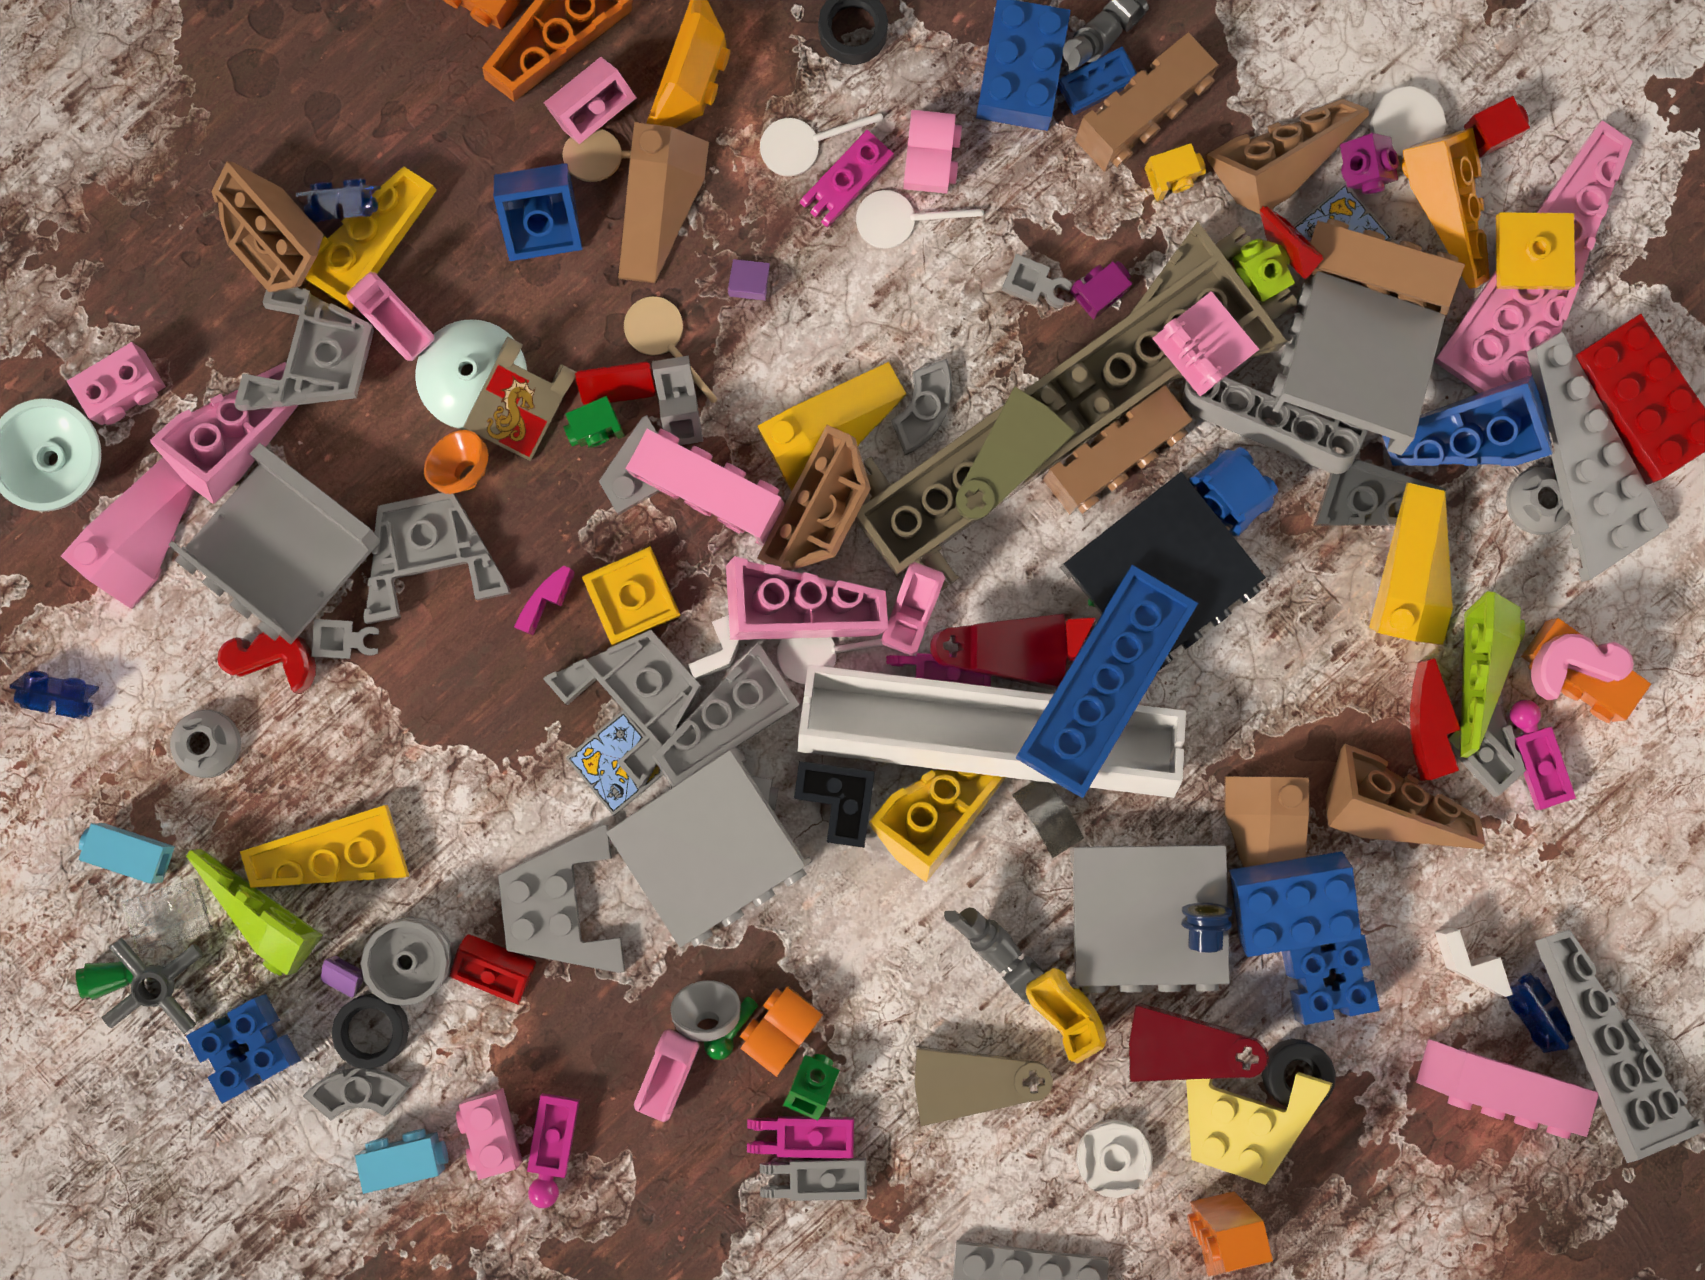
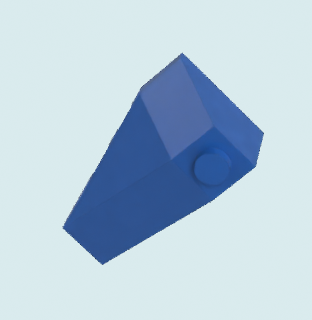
M1533 375L1494 387L1420 415L1415 438L1404 453L1398 455L1388 451L1392 465L1438 466L1439 464H1464V466H1478V464L1517 466L1552 455L1553 451L1546 414ZM1382 435L1385 446L1388 448L1390 438Z

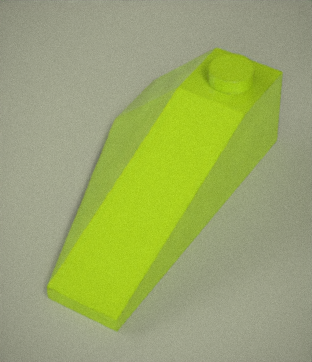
M1487 591L1464 612L1460 757L1468 758L1477 752L1481 746L1517 649L1525 635V621L1520 619L1521 607L1496 592Z
M203 849L190 850L186 857L255 953L264 959L262 963L264 967L278 976H282L283 973L287 976L297 973L323 935L258 888H250L248 881Z

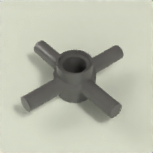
M122 937L109 947L134 976L131 982V994L102 1016L104 1023L109 1028L116 1026L140 1005L146 1007L160 1006L183 1034L196 1025L172 996L175 986L174 978L203 956L202 950L196 944H192L165 967L160 965L146 966ZM145 978L157 979L161 984V993L152 994L148 992L144 985Z

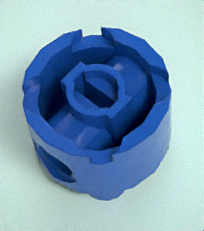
M1238 447L1234 451L1229 449L1222 451L1213 463L1198 471L1189 479V482L1196 488L1197 492L1225 527L1230 528L1229 532L1233 536H1239L1257 516L1270 510L1274 504L1273 497L1278 493V488L1274 481L1266 475L1262 476L1253 465L1252 456L1242 447Z

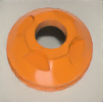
M469 430L452 432L439 440L429 452L424 465V476L431 486L445 494L470 490L476 486L477 482L485 474L489 456L488 449L475 432ZM474 465L472 470L460 480L463 470L468 466Z

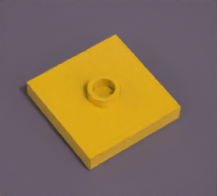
M1499 212L1496 215L1497 289L1571 290L1574 288V213Z
M651 546L582 576L612 646L681 616Z

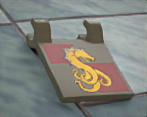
M507 336L463 428L475 432L477 435L531 461L577 372L560 364L551 383L514 364L523 344Z

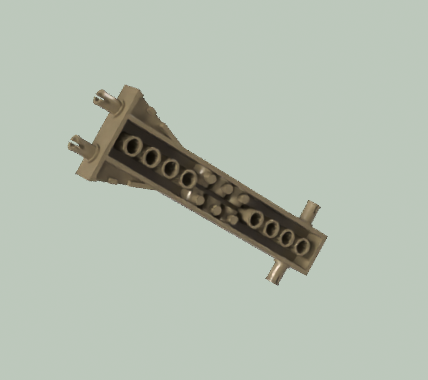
M1197 221L1128 317L1023 391L1049 407L1075 434L1009 497L1070 455L1084 443L1091 440L1113 422L1123 417L1161 387L1173 380L1184 378L1152 338L1162 331L1166 324L1174 318L1177 319L1209 292H1213L1259 348L1247 360L1278 351L1287 342L1273 321L1297 305L1294 295H1291L1282 303L1279 302L1291 292L1290 289L1286 288L1266 301L1259 303L1229 263L1233 257L1242 252L1241 247L1252 241L1251 237L1247 235L1238 243H1235L1246 233L1243 227L1238 226L1233 232L1215 244ZM1004 405L895 483H890L872 456L864 460V466L871 474L869 475L866 471L871 487L869 493L872 497L870 501L861 507L855 521L896 578L905 573L909 564L913 562L943 572L950 584H953L960 578L940 553L941 546L977 521L969 520L959 513L955 502L956 495ZM977 491L974 495L969 492L966 493L965 496L969 500L966 506L971 510L975 506L982 509L985 506L981 501L984 494L980 491ZM944 580L941 591L949 585L946 580Z

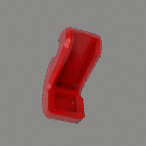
M264 632L259 634L252 643L247 639L235 637L226 641L218 651V665L223 671L232 676L243 677L282 662L290 688L296 694H302L308 690L316 676L315 658L312 657V651L305 639L300 636L292 644L288 643L280 635L274 641Z

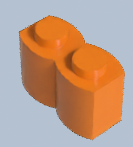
M789 986L783 992L776 988L763 1005L769 1011L760 1023L753 1018L739 1036L745 1041L740 1049L776 1077L824 1014Z

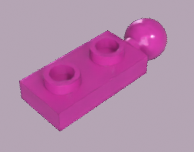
M1531 700L1517 701L1511 707L1510 719L1524 733L1515 737V748L1521 754L1526 771L1523 774L1535 809L1542 810L1576 799L1552 726L1538 729L1537 724L1541 719L1539 706Z
M545 1093L540 1095L527 1172L539 1174L538 1178L531 1183L528 1189L530 1202L538 1208H548L557 1201L559 1189L554 1181V1176L565 1178L567 1175L580 1099Z

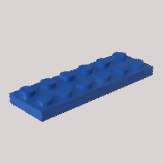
M1131 565L1017 754L1016 759L1083 798L1198 603Z

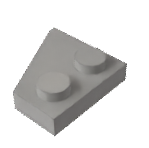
M647 415L641 418L599 480L618 515L661 492L635 478L625 469L646 429L657 433Z
M1501 695L1477 752L1468 758L1460 757L1461 730L1452 732L1447 736L1453 753L1493 797L1501 795L1526 771L1521 754L1515 748L1516 739L1512 726H1507L1501 704L1504 703Z

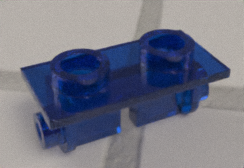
M366 179L344 180V188L333 189L332 182L310 184V191L296 193V196H307L308 204L304 206V213L314 222L341 219L340 204H342L344 218L370 217L373 212L378 210L377 200L375 197H372L371 190H380L381 186H366Z
M43 671L26 672L11 683L9 687L16 690L14 703L20 704L21 708L48 713L51 711L52 701H56V715L80 720L92 715L93 703L88 702V699L99 690V686L85 684V681L82 679L49 677Z
M1532 973L1523 975L1518 979L1520 984L1510 986L1513 995L1506 996L1511 1009L1520 1017L1530 1032L1532 1040L1540 1047L1543 1053L1568 1049L1570 1047L1568 1042L1574 1038L1569 1023L1557 1006L1551 1007L1548 1011L1545 1010L1544 1006L1553 999L1541 983L1539 977L1534 978Z

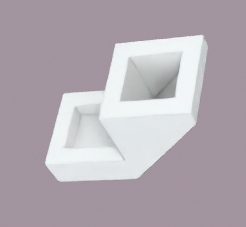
M729 615L712 622L723 650L688 664L694 679L697 681L727 669L733 663L742 640H730Z
M1446 928L1435 932L1447 969L1494 994L1504 997L1513 995L1500 957L1487 955L1470 961L1460 930Z

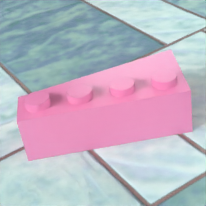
M646 429L625 469L635 478L677 500L679 497L684 499L685 504L705 516H711L712 514L717 516V520L726 525L727 528L739 534H744L746 531L754 535L756 538L755 543L763 547L785 505L782 498L778 496L780 490L763 480H759L757 485L744 478L746 472L730 463H726L723 468L711 462L713 456L697 446H693L691 450H688L678 445L680 439L666 430L660 429L658 433Z
M736 556L726 565L730 640L878 636L888 629L886 591L840 580L836 582L805 572L801 574L784 570L779 566L771 564L749 562L748 559Z
M1428 1039L1416 1080L1418 1084L1449 1096L1448 1104L1466 1110H1471L1472 1104L1482 1106V1114L1504 1120L1505 1114L1515 1116L1514 1123L1537 1130L1539 1123L1547 1125L1546 1132L1565 1139H1570L1571 1133L1587 1137L1599 1096L1598 1092L1535 1071H1528L1527 1069L1499 1060H1493L1460 1048L1456 1049Z

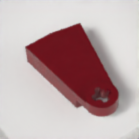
M1064 614L978 623L942 629L931 640V654L943 666H951L1040 688L1057 690L1065 676L1067 658ZM950 637L953 644H958V651L952 652L951 657L949 650L943 649V643L948 642Z
M1139 1003L1135 1005L1129 1040L1130 1082L1252 1078L1259 1075L1268 1064L1269 1055L1267 1048L1256 1038L1235 1033L1233 1029L1147 1004ZM1246 1047H1251L1252 1054L1259 1058V1061L1253 1062L1250 1068L1245 1067L1244 1060L1238 1059V1053H1243Z

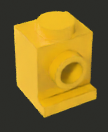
M1192 143L1151 156L1145 166L1156 202L1163 200L1168 190L1172 189L1173 193H1180L1194 186L1193 182L1197 180L1198 176L1206 174L1204 160L1200 153L1195 154Z

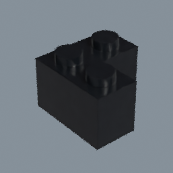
M799 761L794 799L832 804L827 843L865 847L875 772Z

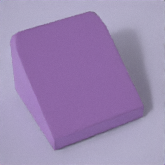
M733 259L728 286L729 297L766 301L770 263Z
M338 956L325 959L322 964L321 980L325 984L353 998L356 996L364 981L360 968Z

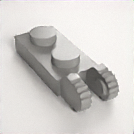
M866 1158L791 1159L790 1162L775 1161L760 1164V1173L766 1175L790 1174V1186L766 1185L761 1187L760 1197L790 1198V1201L867 1199Z

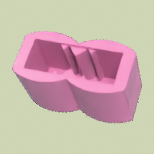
M911 110L903 189L947 194L948 185L956 184L958 162L951 161L952 147L960 148L962 125H955L956 114Z

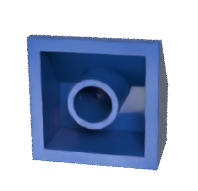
M567 163L494 175L493 197L509 261L582 250L575 196Z

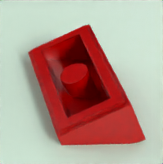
M1262 206L1259 211L1267 241L1280 244L1289 256L1290 265L1302 278H1308L1324 259L1323 255L1286 218L1269 207Z
M648 361L581 370L575 373L583 405L605 396L612 403L653 397L656 394L653 370Z
M1095 617L1067 619V657L1070 662H1074L1095 624Z
M467 934L457 949L449 977L519 1005L536 961L518 953L507 951L506 948L474 935Z

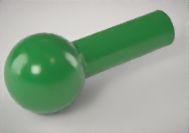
M746 997L740 1004V1019L731 1032L717 1040L704 1041V1050L710 1058L723 1060L732 1053L734 1048L733 1038L758 1007V1004L752 998Z

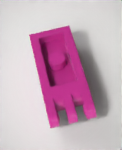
M866 130L803 196L800 204L807 208L817 199L819 202L810 213L817 218L827 208L830 212L825 215L821 223L828 228L894 158V153L869 130Z

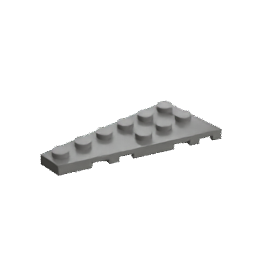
M1560 332L1527 351L1539 395L1543 398L1548 430L1551 433L1555 449L1551 457L1564 511L1570 513L1575 534L1570 535L1573 549L1578 548L1583 568L1578 569L1581 582L1593 579L1668 529L1669 526L1563 332Z
M1570 929L1535 941L1541 960L1548 972L1556 996L1563 1008L1571 1032L1578 1044L1587 1071L1593 1080L1602 1107L1608 1116L1626 1162L1638 1161L1705 1132L1703 1121L1701 1119L1694 1120L1684 1106L1688 1100L1680 1089L1674 1091L1664 1077L1665 1066L1631 1018L1625 1020L1615 1006L1619 1001L1611 989L1604 990L1595 977V965Z

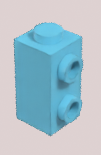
M91 823L90 828H87L80 838L79 850L82 851L78 860L150 884L162 883L175 846L106 823Z
M418 1129L402 1134L403 1140L389 1143L386 1137L365 1143L366 1149L355 1155L363 1194L439 1176L445 1170L444 1164H447L449 1160L445 1142L439 1141L437 1132L426 1134L425 1129Z

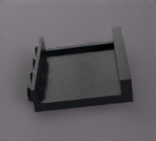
M1182 472L1173 477L1060 567L1068 579L1071 577L1074 579L1101 615L1131 565L1198 603L1159 671L1173 660V657L1170 655L1173 650L1180 645L1186 650L1203 637L1199 631L1209 622L1215 627L1230 616L1232 612L1228 608L1238 599L1244 604L1258 594L1261 589L1257 584L1266 578Z

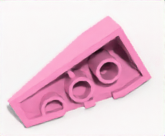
M284 362L257 376L281 380L286 363ZM238 390L224 397L222 394H219L210 399L211 403L193 412L188 409L175 416L150 441L190 487L215 504L243 477L254 463L255 459L250 455L252 450L259 443L266 447L298 405L240 411L234 405Z
M162 457L94 519L61 557L90 582L130 609H133L158 580L162 570L160 566L168 548H171L169 543L171 541L174 542V533L182 515L187 512L196 490L190 487Z

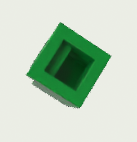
M607 396L565 413L569 424L563 426L572 447L578 444L581 447L588 445L589 448L600 446L609 441L608 435L613 433L618 439L625 437Z
M813 1054L812 1057L805 1055L799 1065L783 1106L818 1121L827 1105L840 1070L833 1067V1061L825 1055Z

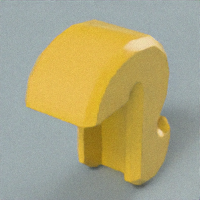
M1052 968L1027 983L1026 995L1032 1007L1062 1033L1064 1037L1062 1041L1068 1060L1078 1064L1105 1047L1106 1034L1097 1011L1082 991L1070 986L1063 971Z

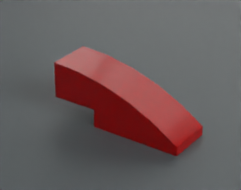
M1435 658L1418 662L1410 703V733L1414 758L1420 779L1424 781L1433 780L1459 771L1447 734L1461 730Z

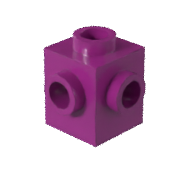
M1370 133L1340 144L1343 160L1341 173L1347 188L1362 190L1363 194H1375L1384 191L1386 184L1398 181L1397 167L1399 160L1396 151L1393 149L1391 137Z

